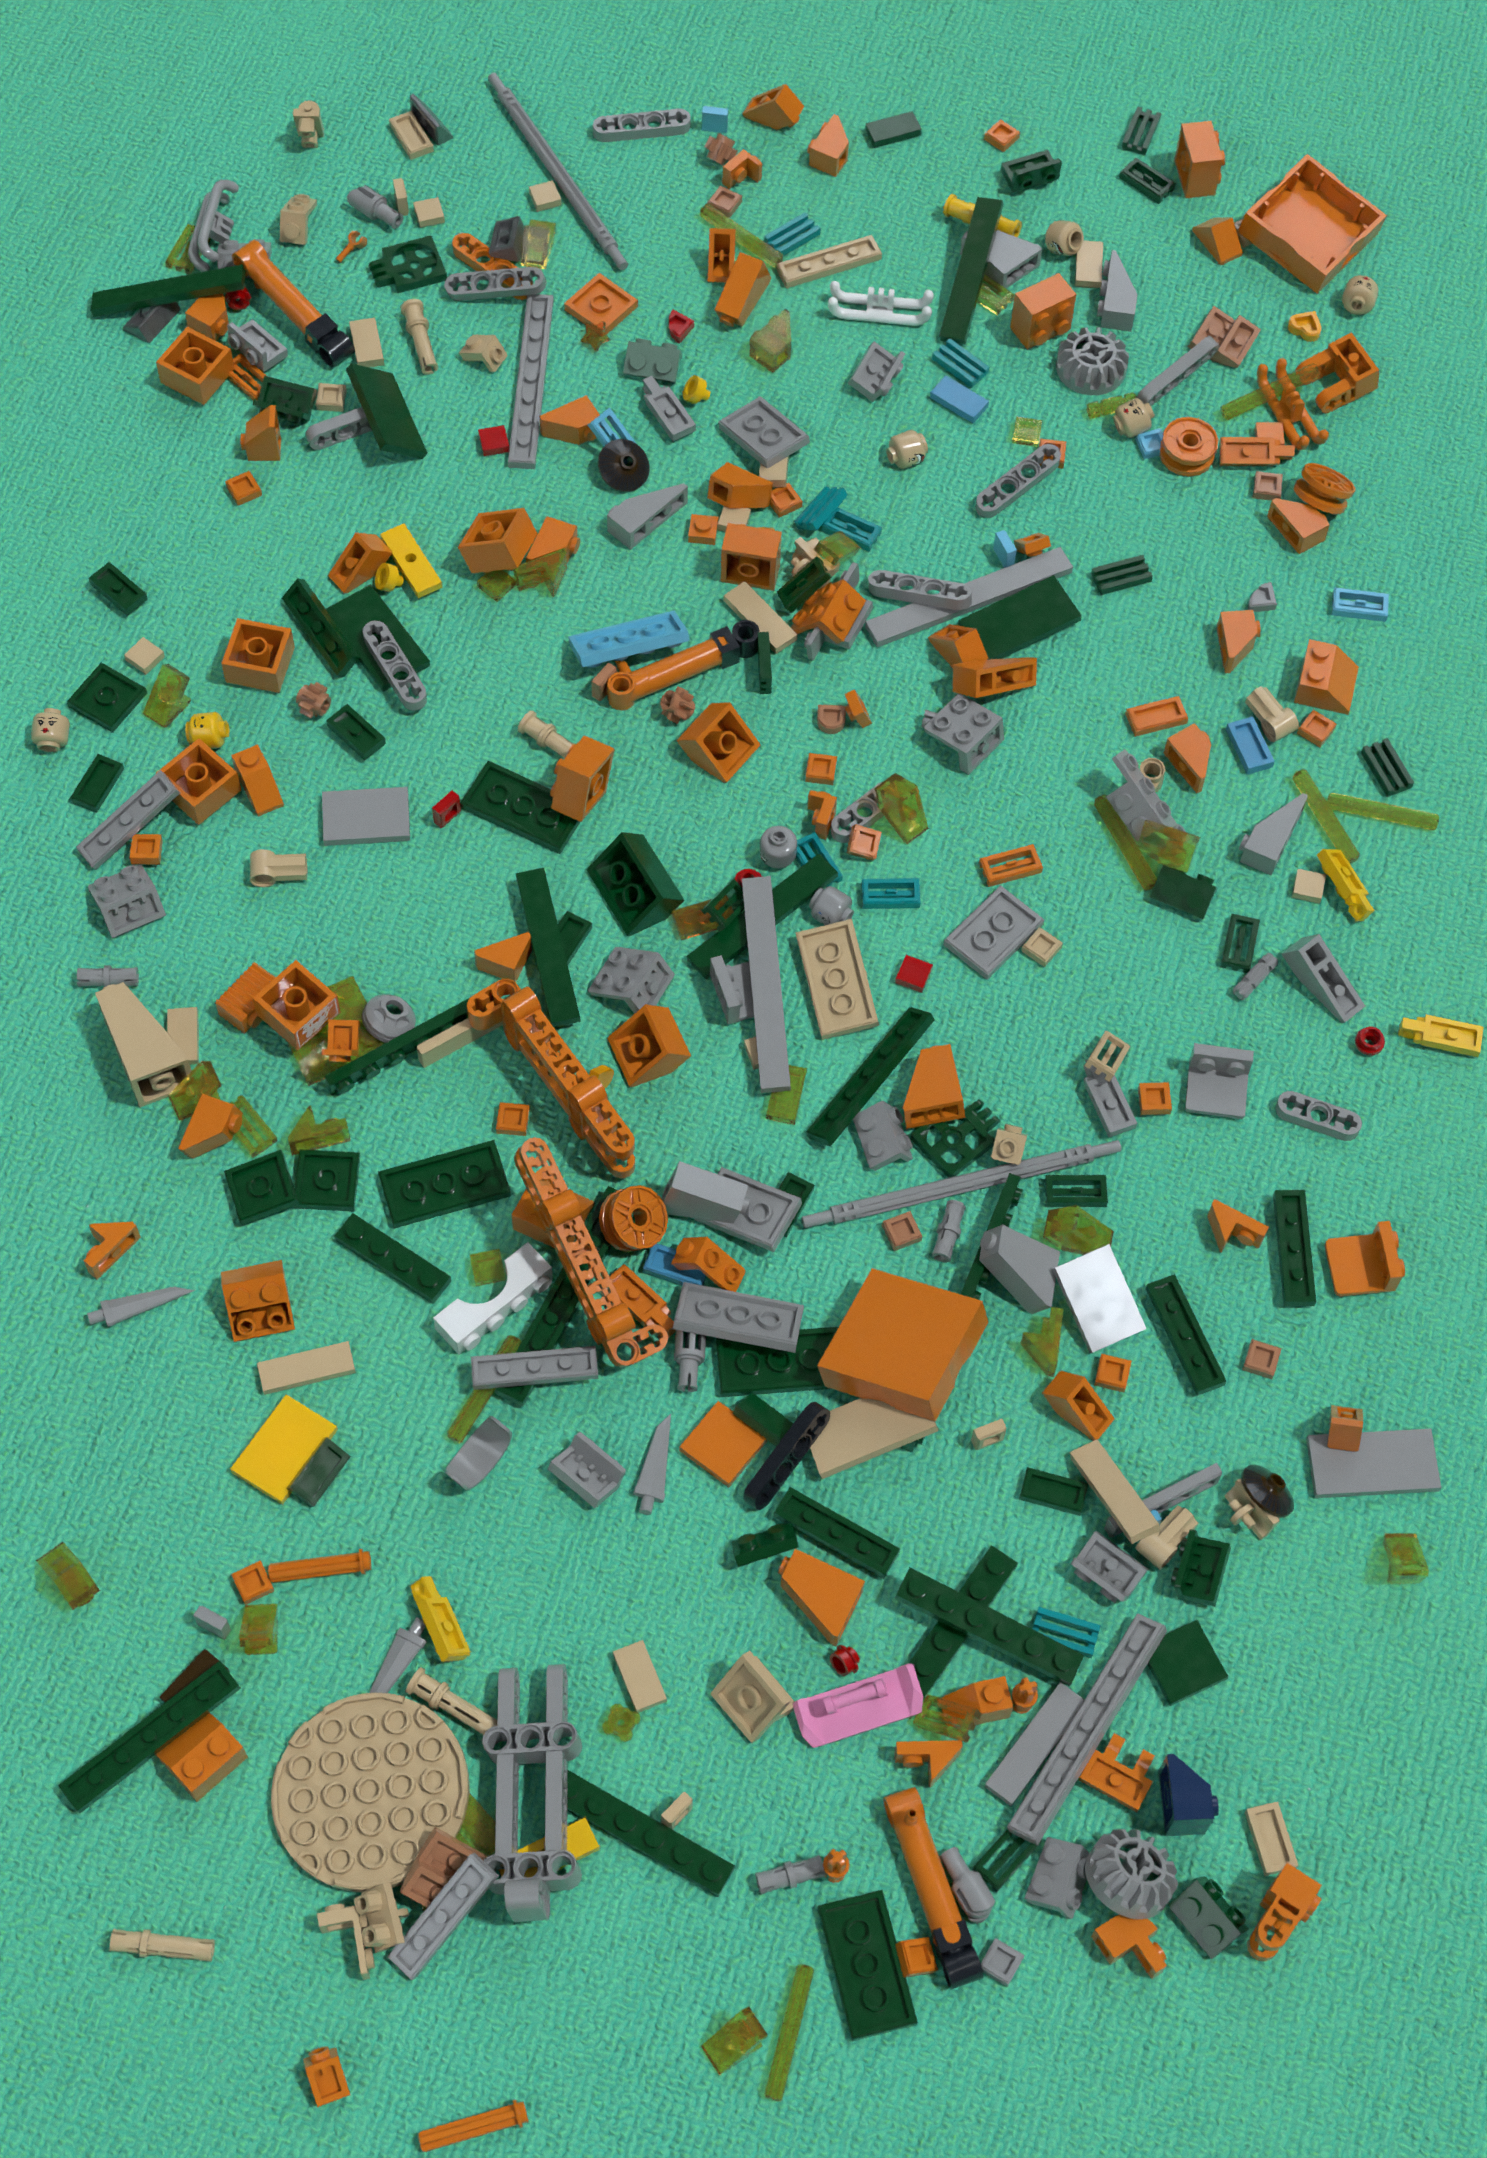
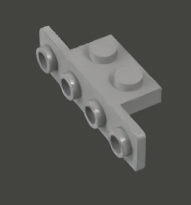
M852 562L848 571L845 570L842 573L840 580L844 579L854 589L860 577L858 564ZM866 600L845 640L839 644L831 640L818 626L814 628L813 632H809L804 642V646L807 648L808 659H815L824 641L850 649L873 609L872 601Z
M1125 749L1115 755L1112 760L1127 780V783L1106 796V798L1139 844L1160 829L1176 852L1184 848L1189 843L1185 829L1173 819L1169 806L1160 800L1155 792L1152 781L1144 777L1138 768L1139 765L1136 758Z

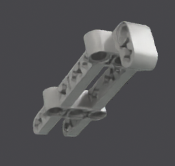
M565 1664L547 1666L546 1722L519 1724L520 1678L518 1669L516 1667L501 1668L498 1675V1724L488 1729L483 1735L482 1740L483 1747L493 1763L497 1764L495 1854L488 1856L483 1861L493 1871L505 1869L504 1875L500 1879L495 1880L489 1887V1890L495 1894H505L506 1909L514 1922L549 1920L550 1891L573 1889L582 1878V1871L573 1854L567 1851L568 1761L574 1760L579 1756L582 1751V1741L575 1727L568 1722V1675ZM563 1737H572V1740L567 1745H558ZM539 1739V1743L535 1747L526 1748V1744L530 1740ZM507 1741L503 1749L493 1750L498 1742ZM546 1763L545 1851L518 1853L519 1764ZM563 1865L572 1866L566 1875H557V1871ZM538 1867L536 1875L530 1878L524 1877L527 1869Z

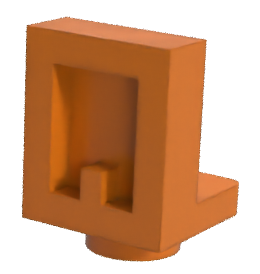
M744 149L723 166L722 184L729 189L735 184L742 182L746 176H749L756 182L762 179V162Z
M810 790L808 794V809L815 811L812 825L816 826L815 833L817 836L826 840L832 820L836 815L837 797L831 796L824 791Z
M328 2046L317 2048L309 2053V2057L303 2059L317 2107L350 2095L336 2047L331 2049Z

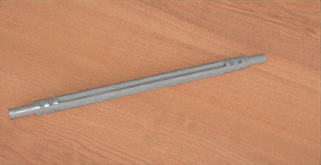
M491 73L488 76V80L498 93L497 97L605 254L611 256L620 270L626 269L628 263L618 250V244L510 88L505 87L496 73Z
M1119 1140L1095 1146L1086 1144L1021 1160L1019 1165L1008 1163L830 1206V1210L802 1216V1224L804 1228L829 1222L837 1224L1006 1183L1009 1173L1020 1176V1179L1092 1162L1096 1157L1121 1152V1144Z

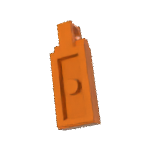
M1221 437L1219 439V466L1280 465V460H1292L1295 456V445H1280V440H1276L1275 437Z
M623 1264L609 1276L621 1302L626 1304L631 1315L643 1327L652 1324L660 1325L666 1330L668 1338L676 1332L673 1329L674 1321L668 1317L671 1311L667 1308V1303L629 1267Z

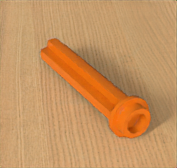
M362 1548L357 1553L271 1563L268 1566V1576L271 1582H281L360 1571L361 1574H366V1571L372 1570L370 1551H363Z
M515 2099L512 2105L420 2131L418 2139L421 2150L428 2152L519 2125V2128H522L523 2123L529 2122L524 2101L517 2103Z

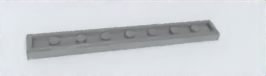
M527 295L508 468L535 469L540 431L539 416L542 413L554 295Z
M1058 547L964 583L972 590V604L967 609L953 610L912 603L865 621V628L875 645L880 647L1000 601L1054 575L1057 579L1070 574L1073 571V566L1062 548Z
M771 876L743 878L742 886L761 1093L790 1091Z
M1137 1613L1007 1826L1009 1832L1038 1846L1166 1634L1167 1629L1165 1625Z

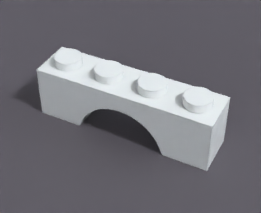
M528 1242L504 1260L507 1282L497 1297L480 1304L467 1303L456 1299L433 1317L435 1330L459 1355L465 1350L470 1351L475 1348L481 1341V1337L489 1330L491 1332L497 1330L510 1313L523 1309L531 1296L536 1292H544L550 1286L553 1279L552 1267Z

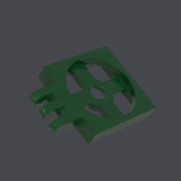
M431 235L382 248L383 259L372 261L368 265L377 287L394 284L397 293L444 282L447 279L446 270ZM425 248L432 255L420 258L417 257L415 251ZM404 254L406 257L405 263L393 266L394 256ZM417 262L420 265L418 268H411L410 264ZM436 266L430 274L424 275L425 268ZM407 273L413 276L414 279L406 278L401 275Z
M978 1099L967 1109H964L965 1118L958 1119L964 1122L958 1127L949 1126L946 1122L924 1125L911 1134L910 1139L948 1178L957 1176L994 1146L995 1139L988 1132L998 1125L1000 1119L995 1115L986 1122L985 1120L992 1114V1111L987 1107L978 1113L984 1106V1103ZM932 1127L941 1135V1140L933 1147L927 1143V1135ZM972 1131H975L978 1137V1147L975 1150L965 1142V1137ZM954 1134L958 1136L959 1141L952 1144L948 1142L947 1137ZM948 1150H956L963 1159L958 1163H947L941 1156Z

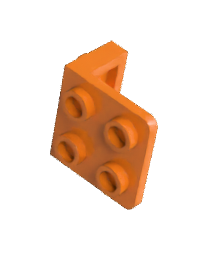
M844 579L835 583H828L805 601L802 609L794 615L791 628L796 634L818 626L831 640L839 644L845 640L866 600Z
M1390 1221L1378 1222L1373 1233L1369 1235L1330 1238L1326 1241L1325 1251L1334 1292L1337 1296L1396 1291L1402 1277L1405 1276V1265L1403 1260L1398 1258V1235L1396 1231H1392Z

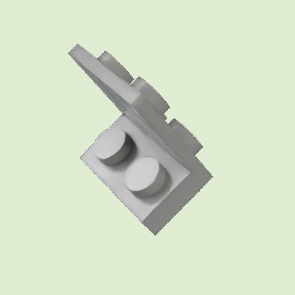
M957 694L924 726L927 734L958 751L960 770L968 775L1004 740L1003 718L962 694Z
M141 864L127 866L115 875L98 878L93 884L88 885L89 892L98 905L112 938L166 916L155 885Z
M615 947L588 992L592 996L625 1000L635 1014L645 1004L656 1006L675 974L659 952Z
M722 955L710 958V977L727 1023L731 1024L753 1018L754 1008L750 963L745 962L730 966L725 965Z
M1194 1043L1189 1059L1185 1111L1243 1119L1246 1111L1248 1074L1253 1063L1254 1051Z

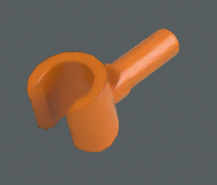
M351 231L348 235L349 243L336 257V260L341 263L355 247L358 249L364 248L368 242L367 238L363 236L356 242V238L359 237L360 233L358 231Z

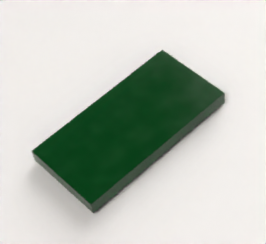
M350 363L346 369L380 450L423 459L427 455L426 448L393 373Z
M1053 575L958 620V626L977 629L988 656L987 660L1002 659L1081 621L1082 615Z
M371 584L326 608L360 656L358 659L383 692L392 686L364 642L363 628L367 623L380 621L387 626L416 674L430 666V660ZM376 632L371 634L377 638L379 644L382 643L380 635H377ZM385 651L381 657L385 660H390L396 656V653ZM399 671L393 677L397 680H405L409 674L405 671Z
M487 761L460 802L461 809L558 854H561L580 824V821L551 809L553 797L550 796L551 789L491 761Z
M495 1140L378 1171L394 1229L511 1196Z
M839 1327L800 1329L795 1353L716 1338L721 1397L750 1395L752 1392L758 1395L831 1389L825 1387L817 1365Z
M883 1890L819 1905L817 1909L851 2041L917 2025L918 2021L906 1978L903 1977L895 1944L897 1942Z

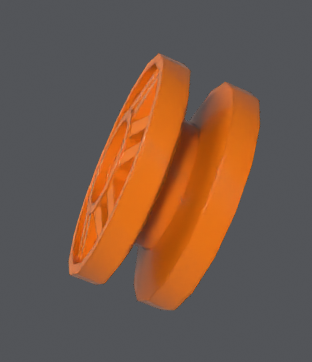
M1194 417L1177 418L1170 422L1163 432L1159 456L1166 468L1178 475L1188 477L1201 475L1208 471L1213 464L1219 439L1216 431L1209 423Z
M1316 463L1304 465L1301 473L1303 478L1298 479L1294 485V492L1297 496L1321 511L1331 514H1342L1347 508V501L1345 499L1351 498L1355 493L1354 484L1347 477L1327 466Z
M638 1185L619 1189L608 1195L601 1205L599 1214L600 1229L606 1241L615 1249L632 1252L650 1248L660 1242L666 1232L668 1223L667 1209L661 1197L651 1188ZM632 1214L635 1217V1224L632 1220Z

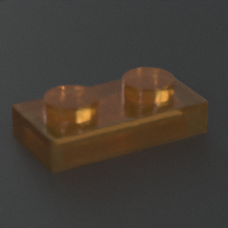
M727 895L715 906L717 910L728 900ZM712 899L672 911V918L681 940L717 930L716 928L719 924L716 921L711 923L709 921L711 915L709 913L704 915L701 911ZM731 906L722 914L724 919L733 911Z

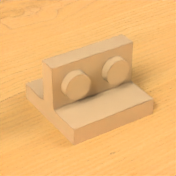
M751 1651L741 1655L710 1693L751 1743L760 1739L772 1723L794 1710L793 1702L795 1701Z

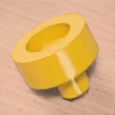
M696 375L691 376L684 386L683 399L692 404L699 403L701 399L707 401L711 392L706 389V380Z
M382 563L375 575L376 588L391 592L396 586H402L404 578L399 575L397 566Z

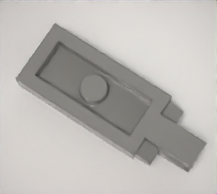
M653 376L643 379L646 405L672 441L696 431L695 422L670 387H660Z
M1092 1065L1088 1069L1084 1066L1083 1068L1087 1075L1083 1079L1085 1088L1108 1137L1135 1129L1137 1121L1115 1075L1108 1082L1104 1079L1106 1077L1105 1073L1101 1072L1100 1075L1094 1073L1096 1067Z

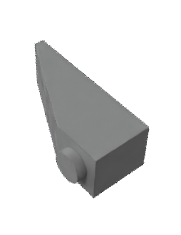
M684 483L628 498L620 505H615L607 514L608 532L631 550L688 503V486Z
M1302 793L1255 825L1251 835L1245 834L1239 850L1243 851L1240 862L1272 876L1304 810L1308 795Z
M1320 934L1302 937L1281 953L1295 976L1341 1023H1345L1365 1007Z

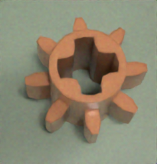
M718 133L716 138L709 136L704 146L709 150L707 157L724 165L726 160L730 161L735 157L738 152L733 148L735 141L721 133Z
M317 682L314 685L310 683L309 686H302L296 697V703L301 707L300 713L309 718L317 717L318 715L323 716L331 704V697L326 693L328 688Z
M679 686L675 692L672 690L665 692L660 702V706L663 709L661 714L676 724L679 723L680 718L683 720L689 719L695 710V703L692 701L694 696Z

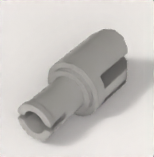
M367 185L354 189L347 195L348 203L370 219H381L393 229L401 225L403 215L389 207L386 198Z
M676 1330L674 1360L680 1365L677 1388L679 1391L685 1392V1386L688 1384V1392H695L698 1389V1366L705 1361L706 1335H698V1349H695L696 1333L687 1332L685 1348H682L683 1331Z
M957 1847L950 1848L940 1855V1860L953 1880L951 1891L970 1921L982 1923L989 1917L995 1900L980 1873L970 1871L959 1853V1849Z

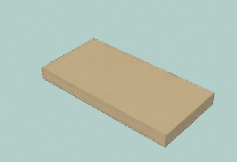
M852 919L796 932L822 1040L879 1026Z
M859 1398L830 1411V1419L827 1426L810 1449L819 1474L824 1479L939 1430L935 1421L897 1410L889 1404L878 1400Z

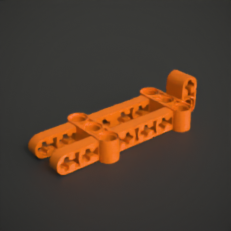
M501 979L470 997L467 1002L470 1025L476 1030H487L503 1021L507 1040L514 1050L523 1053L565 1110L576 1135L581 1140H587L614 1177H629L635 1170V1156L633 1154L635 1138L633 1133L608 1101L607 1093L598 1078L594 1075L590 1077L541 1011L539 1000L532 989L528 986L520 989L513 980ZM504 995H510V996H509L508 998H506V999H501V998H500V997H502V996H504ZM616 1158L622 1161L627 1160V1167L622 1165L616 1166Z
M536 1137L529 1138L517 1149L514 1156L515 1165L535 1205L534 1212L542 1230L548 1233L588 1318L586 1321L594 1341L597 1345H603L612 1364L618 1367L632 1365L661 1351L668 1342L666 1330L660 1325L652 1324L632 1332V1329L636 1327L634 1319L626 1304L621 1302L583 1222L581 1217L582 1210L574 1192L568 1189L546 1142ZM527 1152H529V1153H534V1152H535V1154H536L537 1157H536V1158H534V1157H529V1158H528V1156L526 1155V1153H527ZM542 1166V1168H540L536 1173H534L532 1167H535L537 1169L538 1167ZM540 1180H542V1181L548 1180V1182H549L550 1185H549V1186H547V1185L541 1186V1184H540L539 1181H540ZM574 1236L576 1241L568 1243L566 1237ZM585 1264L589 1266V1269L581 1271L579 1267ZM594 1277L596 1281L587 1285L585 1280L589 1281ZM600 1292L602 1298L595 1300L593 1294ZM649 1333L651 1335L657 1334L658 1340L655 1341V1346L651 1343L639 1348L637 1342L648 1338ZM620 1344H626L631 1349V1357L627 1361H623L617 1356V1348Z

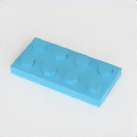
M674 610L568 636L570 647L582 667L589 668L597 667L602 662L610 660L622 661L631 655L639 653L650 654L655 649L663 647H678L683 642L690 641L688 630Z

